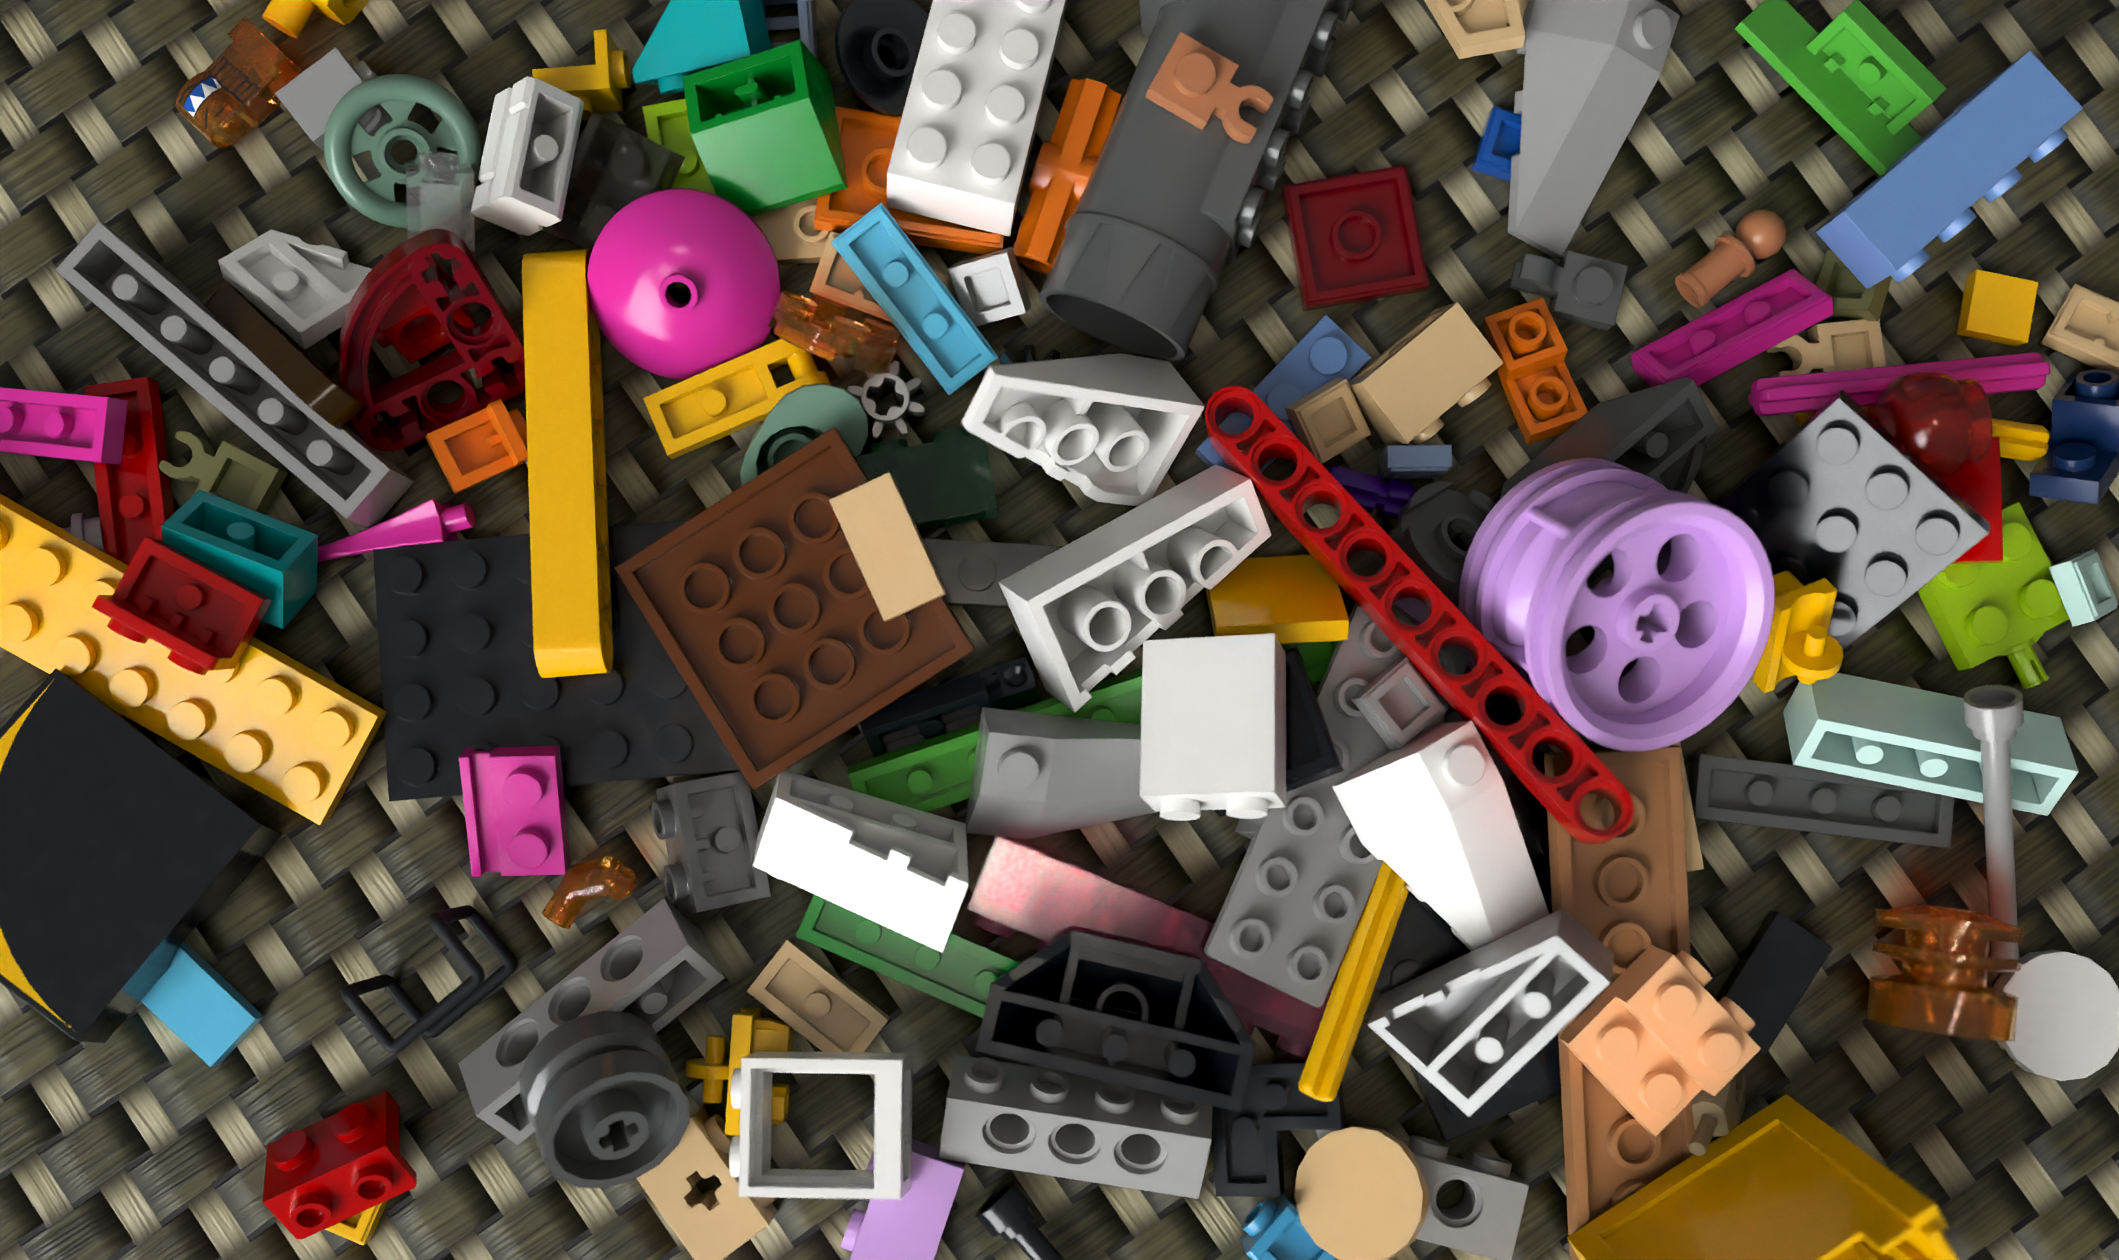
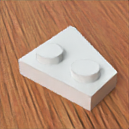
M272 229L218 260L223 278L304 350L342 327L353 295L367 274L372 270L371 268L349 262L347 251L327 245H310L303 242L299 237Z

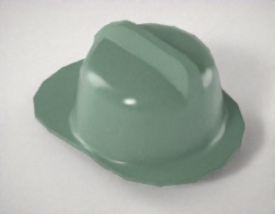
M826 383L803 385L785 394L771 409L765 421L752 436L740 470L741 486L833 427L839 430L857 459L868 436L867 415L859 400L844 388Z

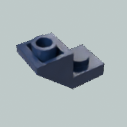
M2102 369L2072 373L2053 398L2051 445L2046 455L2041 457L2031 471L2029 496L2098 505L2119 471V376L2115 372Z

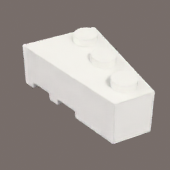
M783 771L778 775L758 833L753 866L779 880L789 882L943 953L969 885L966 824L799 774Z

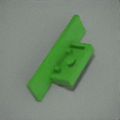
M1786 0L1763 1L1735 28L1755 51L1795 89L1879 176L1887 174L1885 170L1922 140V137L1908 123L1931 105L1947 89L1859 0H1854L1820 34Z

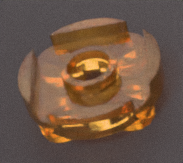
M781 291L768 323V327H775L773 333L800 349L833 362L836 356L852 358L853 355H856L858 358L854 366L855 369L879 374L889 371L897 350L896 342L900 334L894 327L877 320L865 318L863 324L845 317L848 306L815 293L812 294L811 299L792 292Z

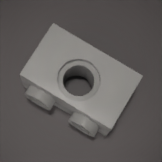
M1411 1135L1409 1145L1407 1146L1416 1157L1414 1160L1419 1165L1421 1174L1425 1175L1429 1190L1427 1217L1416 1239L1495 1260H1512L1529 1185L1514 1172H1510L1512 1162L1482 1152H1473L1472 1161L1447 1155L1449 1146L1444 1143ZM1462 1180L1465 1192L1461 1202L1455 1207L1448 1209L1437 1207L1436 1196L1439 1188L1447 1181Z

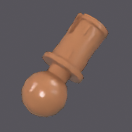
M1765 209L1754 210L1746 214L1736 226L1735 237L1729 234L1720 235L1715 239V248L1675 278L1676 287L1683 298L1696 308L1703 307L1713 296L1738 276L1748 277L1755 271L1753 258L1767 259L1779 252L1784 245L1787 228L1783 219L1775 212Z

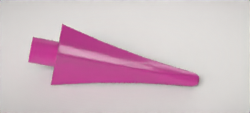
M432 498L364 531L319 546L318 562L372 553L373 549L459 540L456 534L457 531L475 527V514L469 503L451 507L450 501L439 504Z

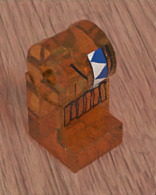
M245 16L227 34L234 41L205 71L187 81L176 98L178 112L213 146L218 148L236 143L253 127L256 128L282 103L275 92L302 73Z

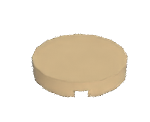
M1353 1126L1327 1133L1308 1149L1297 1170L1294 1197L1300 1221L1316 1245L1338 1260H1386L1392 1258L1414 1242L1427 1217L1429 1190L1425 1175L1421 1174L1420 1167L1414 1160L1416 1157L1404 1142L1382 1129Z

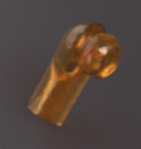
M609 856L577 863L567 871L543 909L542 915L558 926L570 929L588 899L600 898L609 895L615 901L627 898L636 883L635 873L632 869L622 866L621 860Z

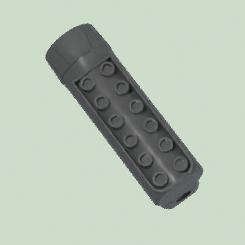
M1139 0L1142 36L1148 38V42L1087 185L1072 215L1066 221V234L1039 295V299L1046 309L1075 329L1121 350L1163 361H1180L1185 357L1211 294L1216 292L1219 286V277L1225 261L1233 264L1240 245L1251 248L1257 236L1264 212L1260 211L1265 196L1264 188L1274 191L1280 181L1288 154H1285L1284 151L1290 132L1298 134L1302 128L1311 103V97L1308 96L1314 75L1322 78L1334 49L1335 41L1332 40L1337 21L1338 19L1346 21L1354 0ZM1180 32L1239 65L1230 81L1232 84L1239 88L1247 85L1258 86L1265 89L1273 97L1274 101L1266 114L1260 113L1250 106L1239 108L1242 120L1257 128L1249 144L1240 143L1232 139L1224 130L1222 120L1213 114L1204 129L1201 130L1145 98L1149 86Z

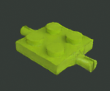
M2017 502L2002 508V563L1950 564L1917 592L1957 671L1971 669L1993 657L2007 656L2021 683L2022 689H2028L2050 679L2032 645L2047 630L2069 620V617L2049 569L2052 565L2021 504Z

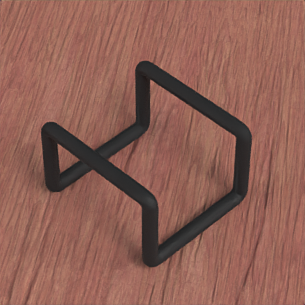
M465 905L436 911L428 917L432 929L471 976L426 1014L423 1015L396 980L387 974L351 983L342 988L341 995L343 1000L387 1052H401L422 1034L428 1038H436L516 970L517 961L514 955L472 906ZM467 919L504 965L483 982L485 974L482 966L447 925L448 922ZM385 988L413 1024L394 1039L359 995Z

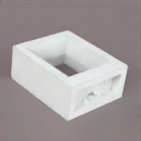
M756 1051L742 1057L741 1068H735L733 1071L730 1089L732 1107L740 1109V1136L733 1137L729 1152L730 1174L732 1177H739L738 1197L901 1200L911 1189L913 1053ZM772 1074H875L874 1170L771 1169Z

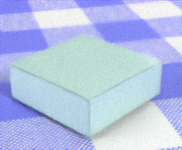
M2094 549L2070 556L2049 567L2073 627L2095 621L2118 608L2117 605L2119 604L2098 552H2095Z

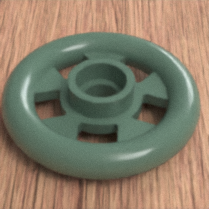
M386 74L368 79L356 85L336 104L329 117L324 134L325 162L335 187L353 208L381 224L399 228H418L441 222L457 212L471 197V191L472 193L474 192L479 181L478 175L483 149L475 121L455 95L439 84L419 76ZM416 103L430 108L441 117L434 132L430 133L421 124L408 120V115ZM381 104L390 114L392 120L383 124L373 136L364 129L359 120L370 109ZM402 139L411 141L417 148L415 158L409 162L396 160L391 153V148L396 141ZM438 147L457 151L456 166L451 178L432 172L437 161ZM368 150L371 151L372 160L381 176L363 182L354 167L352 156ZM420 181L423 183L425 200L414 203L395 201V183L414 184Z

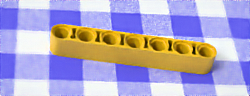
M589 248L525 253L522 259L533 644L536 666L542 678L610 673L613 666L600 326L592 311L588 294V266L592 253Z

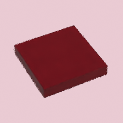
M1406 165L1283 186L1281 193L1303 311L1421 292L1428 288L1429 281Z

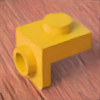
M608 29L594 30L595 65L532 69L533 78H538L580 98L584 102L581 121L590 119L593 113L623 111L622 88L631 87V68L627 51L617 48Z

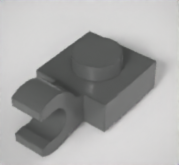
M1569 250L1560 257L1558 266L1547 258L1525 254L1522 263L1516 262L1514 264L1509 288L1551 298L1548 309L1554 318L1607 331L1615 325L1628 266Z

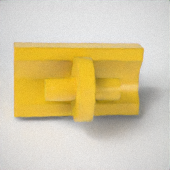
M1789 571L1772 575L1774 582L1772 625L1765 649L1753 677V683L1764 694L1773 691L1778 682L1787 677L1797 676L1801 683L1810 685L1814 684L1817 680L1827 679L1838 673L1843 661V648L1837 640L1828 635L1837 589L1827 579L1824 578L1804 586Z
M742 1007L740 1013L733 1014L730 1059H725L726 1036L708 1035L705 1058L686 1061L685 1075L691 1078L704 1079L702 1102L721 1103L723 1080H728L725 1135L740 1136V1109L732 1107L730 1089L734 1069L741 1068V1058L756 1051L792 1052L794 1029L784 1021L761 1017L762 1008ZM772 1083V1125L784 1123L788 1118L789 1084Z

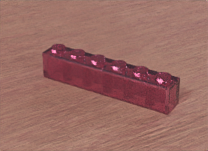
M999 835L994 840L967 908L979 914L976 925L987 931L1011 939L1014 930L1017 929L1039 938L1035 948L1037 950H1041L1073 929L1199 958L1204 962L1250 1036H1252L1255 1026L1279 1035L1276 1046L1306 1059L1310 1053L1339 972L1337 970L1321 1007L1311 1006L1208 957L1204 953V948L1216 921Z

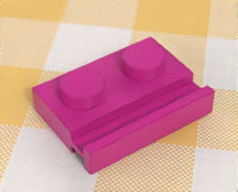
M560 746L494 747L492 751H475V748H465L459 756L472 877H482L484 872H501V876L566 875L571 863Z

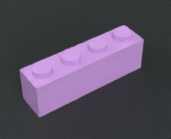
M912 1139L911 1189L901 1200L870 1199L866 1213L856 1209L853 1210L841 1244V1248L852 1251L850 1260H934L965 1168V1162L940 1159V1148ZM874 1150L867 1170H874Z

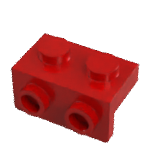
M144 537L113 595H97L91 607L111 618L107 627L115 633L144 644L150 638L171 650L167 658L174 664L193 673L206 675L208 670L236 668L268 610L272 599L155 537Z
M388 1091L381 1092L360 1103L348 1105L334 1115L301 1130L292 1131L279 1140L267 1145L263 1203L296 1239L307 1238L416 1187L417 1173L399 1153L400 1106Z

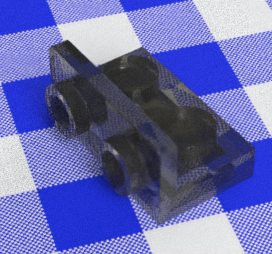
M593 113L585 129L577 139L562 220L549 227L543 226V230L553 236L572 241L583 248H589V251L592 252L604 226L624 206L645 194L672 188L685 157L623 124Z

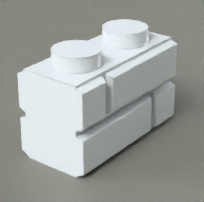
M528 76L513 84V88L508 87L495 95L478 175L481 185L475 189L471 213L474 216L520 235L527 236L542 230L543 226L549 227L562 220L584 109V102L580 98L538 78Z

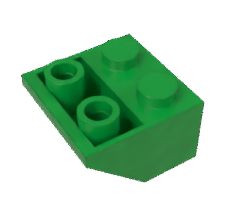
M801 40L682 77L690 135L716 195L731 201L750 217L848 188L830 74Z

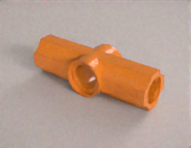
M1089 78L1084 80L1071 79L1050 142L1045 140L1040 149L1029 185L1028 194L1031 198L1025 216L1022 218L1016 242L1013 245L1017 262L1030 270L1046 275L1049 274L1066 234V221L1072 215L1087 185L1119 110L1122 95L1113 91L1107 84Z

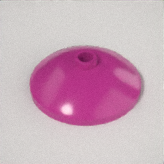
M668 188L645 194L633 200L618 211L604 226L592 249L588 266L587 286L589 300L596 321L603 334L618 352L629 361L646 371L662 377L686 380L758 349L768 336L779 308L781 295L780 271L773 248L759 225L740 207L719 195L703 190ZM673 282L686 284L691 291V300L686 303H677L672 300L668 293L669 285Z

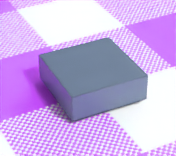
M1387 445L1377 454V476H1380L1381 479H1437L1452 468V445Z

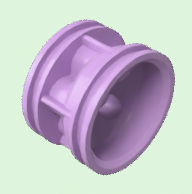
M1578 458L1552 464L1531 474L1509 490L1492 508L1476 532L1464 561L1459 588V611L1567 725L1605 747L1621 751L1639 752L1663 748L1697 733L1722 714L1743 690L1754 673L1768 640L1774 612V582L1771 566L1760 540L1751 528L1732 513L1692 495L1670 491L1654 479L1616 462L1596 458ZM1611 553L1614 562V574L1601 580L1594 589H1589L1586 581L1605 556ZM1658 556V566L1656 567V560ZM1592 625L1595 637L1591 644L1583 651L1565 657V643L1571 634L1583 626Z

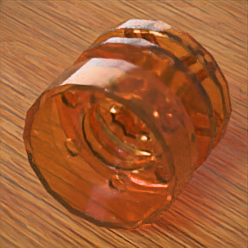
M1916 903L1912 906L1894 909L1876 908L1875 925L1905 929V942L1896 943L1873 940L1874 952L1903 961L1902 974L1870 976L1867 1020L1896 1027L1952 1036L2015 1041L2018 997L2007 991L1986 986L1987 973L2021 971V960L1989 955L1990 940L2023 944L2024 927L2010 925L1985 914V912Z

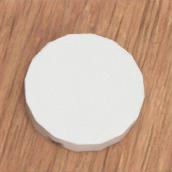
M2054 949L2030 952L2019 958V963L2014 969L2008 973L2003 972L1994 984L1988 1008L1992 1034L2000 1048L2005 1049L2010 1058L2016 1061L2014 1063L2026 1072L2059 1081L2086 1078L2108 1065L2118 1051L2119 988L2110 973L2090 958Z

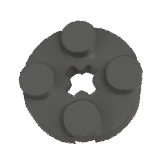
M1436 481L1420 488L1401 508L1396 525L1390 530L1389 536L1442 593L1458 607L1460 579L1469 547L1482 522L1496 503L1475 489L1464 495L1459 491L1448 490L1454 482ZM1459 537L1466 546L1461 550L1450 539Z

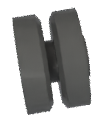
M600 1011L573 1018L549 1032L532 1049L519 1075L521 1100L527 1117L535 1128V1139L543 1161L557 1179L578 1188H608L635 1180L663 1162L679 1145L689 1124V1100L677 1075L671 1068V1061L662 1041L649 1022L631 1013Z

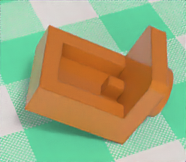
M501 399L489 403L483 410L426 434V439L454 494L515 468L528 460L526 421L517 408L508 412Z

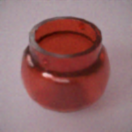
M1914 372L1902 375L1890 382L1878 395L1875 406L1867 410V413L1940 479L1952 475L1967 463L1980 462L1986 457L1991 445L1993 431L1989 401L1982 386L1975 379L1955 380L1947 374L1935 372Z

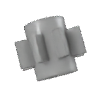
M895 360L890 365L889 373L877 374L870 364H866L865 373L868 380L863 388L855 385L848 386L847 391L862 401V408L867 415V419L874 424L872 429L874 440L879 441L881 439L884 428L890 429L895 427L898 433L903 438H906L908 432L904 421L908 418L909 414L917 417L924 416L925 407L910 401V395L918 392L922 387L920 378H914L905 383L899 377L900 366L899 362ZM886 387L895 388L897 400L903 403L901 408L897 406L890 407L887 416L879 415L876 403L870 398L872 395L882 396Z

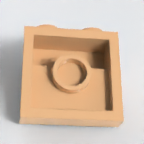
M1651 944L1580 1015L1559 1039L1645 1130L1657 1136L1702 1089L1715 1097L1761 1048L1748 1035L1755 1027V1023L1749 1015L1727 997H1723L1717 1002L1704 988L1712 977L1696 959L1683 950L1673 955Z

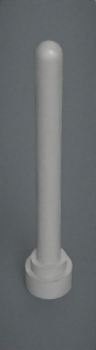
M1985 685L1973 688L1964 694V719L1966 726L1972 729L1973 736L1980 740L1991 961L1997 969L2010 971L2019 963L2010 739L2016 736L2017 728L2024 722L2023 695L2019 690L2009 686Z

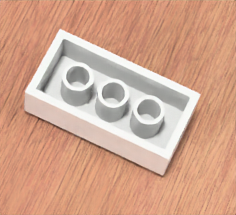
M933 0L887 171V207L1010 237L1061 32L1067 0Z

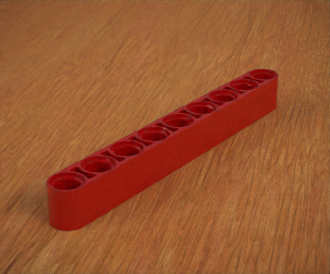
M1237 385L1224 387L1215 392L1207 402L1205 409L1209 441L1214 450L1234 472L1251 479L1257 497L1404 656L1409 659L1465 721H1473L1482 740L1565 830L1579 842L1590 845L1604 844L1624 832L1632 822L1634 805L1628 790L1254 392ZM1230 413H1243L1252 419L1250 427L1239 434L1226 433L1218 427L1223 417ZM1273 458H1284L1291 461L1295 465L1296 470L1289 478L1274 481L1265 477L1261 473V468L1267 461ZM1322 503L1331 505L1340 515V518L1334 525L1329 528L1320 529L1306 522L1304 514L1310 507ZM1358 551H1372L1382 558L1385 566L1374 576H1360L1350 569L1347 563L1350 557ZM1403 598L1419 599L1429 610V617L1419 625L1410 626L1403 624L1393 614L1392 607L1395 603ZM1456 645L1463 647L1474 658L1475 668L1465 675L1450 674L1439 663L1438 654L1440 651L1448 646ZM1499 694L1511 697L1520 707V720L1508 726L1496 724L1489 719L1485 712L1484 704L1486 699ZM1541 744H1551L1561 749L1567 760L1565 774L1549 777L1540 773L1533 764V748ZM1597 794L1609 800L1615 815L1613 823L1609 828L1598 829L1585 822L1580 811L1581 800L1585 795Z

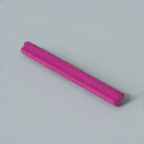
M2032 352L1758 378L1752 383L1748 402L1750 406H1753L1756 415L1772 416L1818 411L1841 390L1860 407L2038 390L2045 385L2046 375L2050 373V364L2044 362L2041 354Z

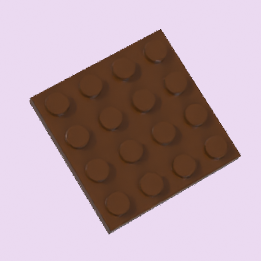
M834 427L615 567L616 572L753 790L775 778L779 773L786 771L976 650L943 596L889 621L883 620L829 501L870 481L841 433Z

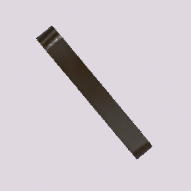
M227 281L204 304L301 401L335 428L342 430L363 407V404L318 361Z

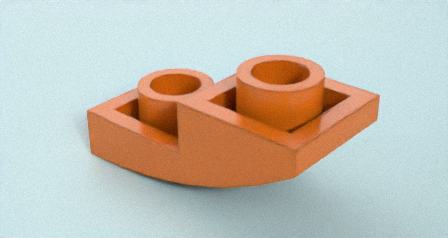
M1543 297L1484 317L1483 326L1487 341L1503 361V364L1497 368L1500 381L1527 445L1565 432L1588 413L1564 362L1568 349Z

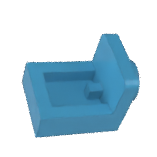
M1283 1193L1281 1197H1276L1272 1202L1267 1197L1263 1198L1253 1207L1241 1225L1245 1234L1239 1240L1244 1252L1252 1260L1336 1259L1315 1244L1300 1221L1296 1202L1286 1193Z

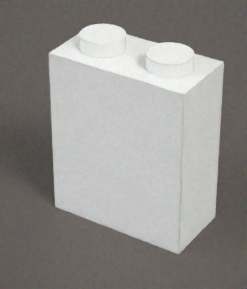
M1275 633L1143 640L1140 797L1155 812L1160 811L1161 818L1176 821L1195 820L1200 818V810L1226 809V814L1230 817L1255 819L1267 816V808H1286V653Z

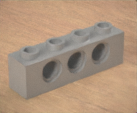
M663 898L458 1064L476 1116L519 1145L535 1132V1128L529 1121L521 1100L519 1075L528 1054L549 1032L576 1017L600 1011L631 1013L649 1022L657 1033L722 981L725 976L701 930L667 899Z
M955 1054L946 1100L939 1158L1199 1199L1212 1141V1105L1051 1068H1039L996 1061L991 1058H975Z

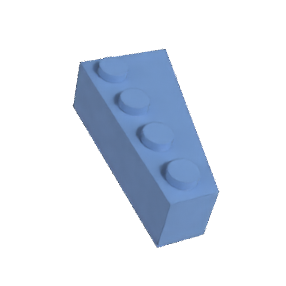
M2030 50L1960 103L1953 110V113L1933 127L1921 138L1922 140L1889 166L1885 170L1887 174L1881 175L1817 230L1816 233L1867 290L1888 276H1891L1896 283H1899L1930 258V255L1923 248L1936 236L1945 243L1977 217L1970 207L1982 196L1990 203L2017 183L2023 175L2015 167L2029 157L2036 163L2065 141L2069 136L2061 127L2080 112L2083 107Z

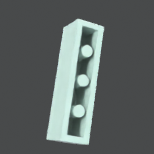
M1836 673L1827 679L1817 680L1814 684L1810 685L1799 681L1783 711L1793 765L1983 803L1980 740L1973 736L1972 729L1965 724L1963 698L1842 673ZM2023 710L2024 722L2017 728L2016 736L2010 739L2012 806L2015 810L2048 816L2079 771L2061 718Z

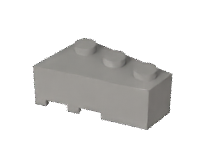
M1562 908L1379 995L1367 1025L1470 1117L1611 983L1614 953Z

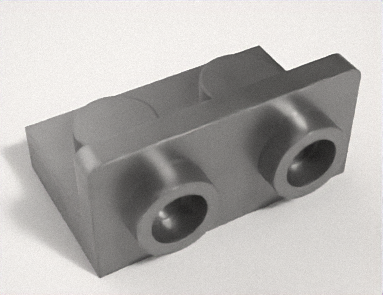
M741 771L675 783L657 789L658 801L652 803L651 815L657 837L660 840L665 839L670 865L664 867V886L669 901L672 904L677 903L678 910L682 914L698 913L771 897L767 872L753 866L759 831L750 784Z

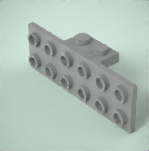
M1356 603L1349 616L1348 640L1338 641L1316 692V697L1344 771L1286 792V808H1267V816L1262 818H1240L1235 832L1251 839V842L1204 948V953L1208 957L1314 1007H1321L1326 999L1383 860H1378L1362 845L1332 788L1334 784L1392 751L1351 699L1395 660L1405 657ZM1393 613L1397 620H1399L1403 624L1410 626L1416 625ZM1456 645L1448 646L1441 650L1438 654V660L1442 668L1450 674L1463 675L1470 659L1469 653ZM1420 672L1419 674L1426 681L1429 687L1433 690V692L1443 703L1446 709L1441 714H1439L1433 721H1431L1424 729H1422L1416 736L1425 732L1426 730L1430 729L1436 724L1443 723V720L1450 706V704L1441 696V694L1428 682V680Z

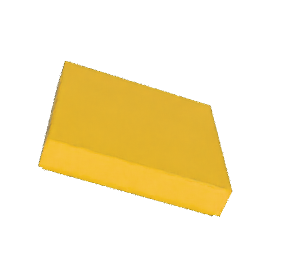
M1312 555L1246 558L1211 590L1205 588L1214 637L1275 633L1280 644L1348 640L1349 618L1339 585Z

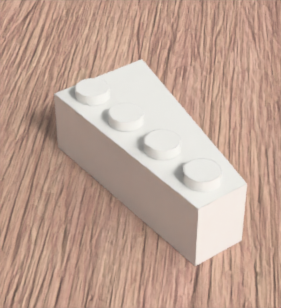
M1215 464L998 583L1045 690L1073 712H1076L1092 698L1089 693L1092 688L1110 672L1117 675L1136 658L1132 652L1143 643V640H1147L1159 628L1166 631L1184 615L1181 611L1183 606L1204 587L1208 590L1215 587L1271 536V532L1251 479Z

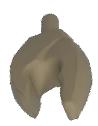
M1737 1073L1715 1097L1702 1089L1692 1100L1693 1122L1696 1131L1690 1142L1689 1149L1693 1154L1697 1156L1704 1155L1712 1137L1727 1135L1733 1127L1741 1122L1746 1101V1076L1744 1073Z

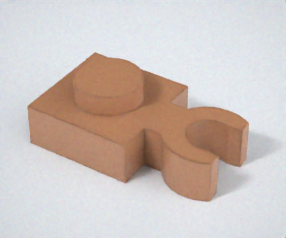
M1182 32L1179 33L1145 95V98L1201 130L1204 129L1213 114L1222 120L1224 130L1232 139L1245 144L1250 143L1257 128L1242 120L1239 108L1250 106L1258 112L1266 114L1274 101L1273 97L1261 87L1247 85L1239 88L1232 84L1230 81L1239 65Z

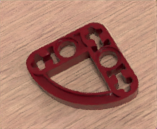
M434 228L411 237L382 258L367 274L353 295L343 320L339 340L341 385L363 404V407L351 420L362 439L371 447L380 451L404 449L425 439L426 434L485 409L491 402L498 399L504 402L525 391L524 338L467 244L458 234L447 229ZM438 252L444 260H451L453 276L457 282L451 289L448 290L447 280L437 266L429 267L428 256L430 254ZM414 283L457 350L372 389L368 376V358L374 334L392 303ZM469 302L481 303L491 311L488 321L474 328L460 325L454 319V314L460 306ZM503 356L508 363L514 362L515 370L505 374L500 367L494 368L492 360ZM469 369H475L477 379H482L483 387L475 388ZM443 380L455 381L464 388L461 398L448 404L432 400L428 396V391L436 382ZM414 395L417 397V402L423 415H418L416 405L410 407L409 397ZM386 411L392 418L399 416L400 424L390 427L384 420L377 422V414Z

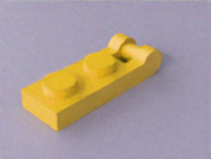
M801 331L788 335L644 397L643 400L667 456L675 459L765 420L771 409L785 394L803 385L820 383L831 385L826 372L818 371L812 354L816 348L809 332ZM781 365H789L795 380L778 387L771 370Z

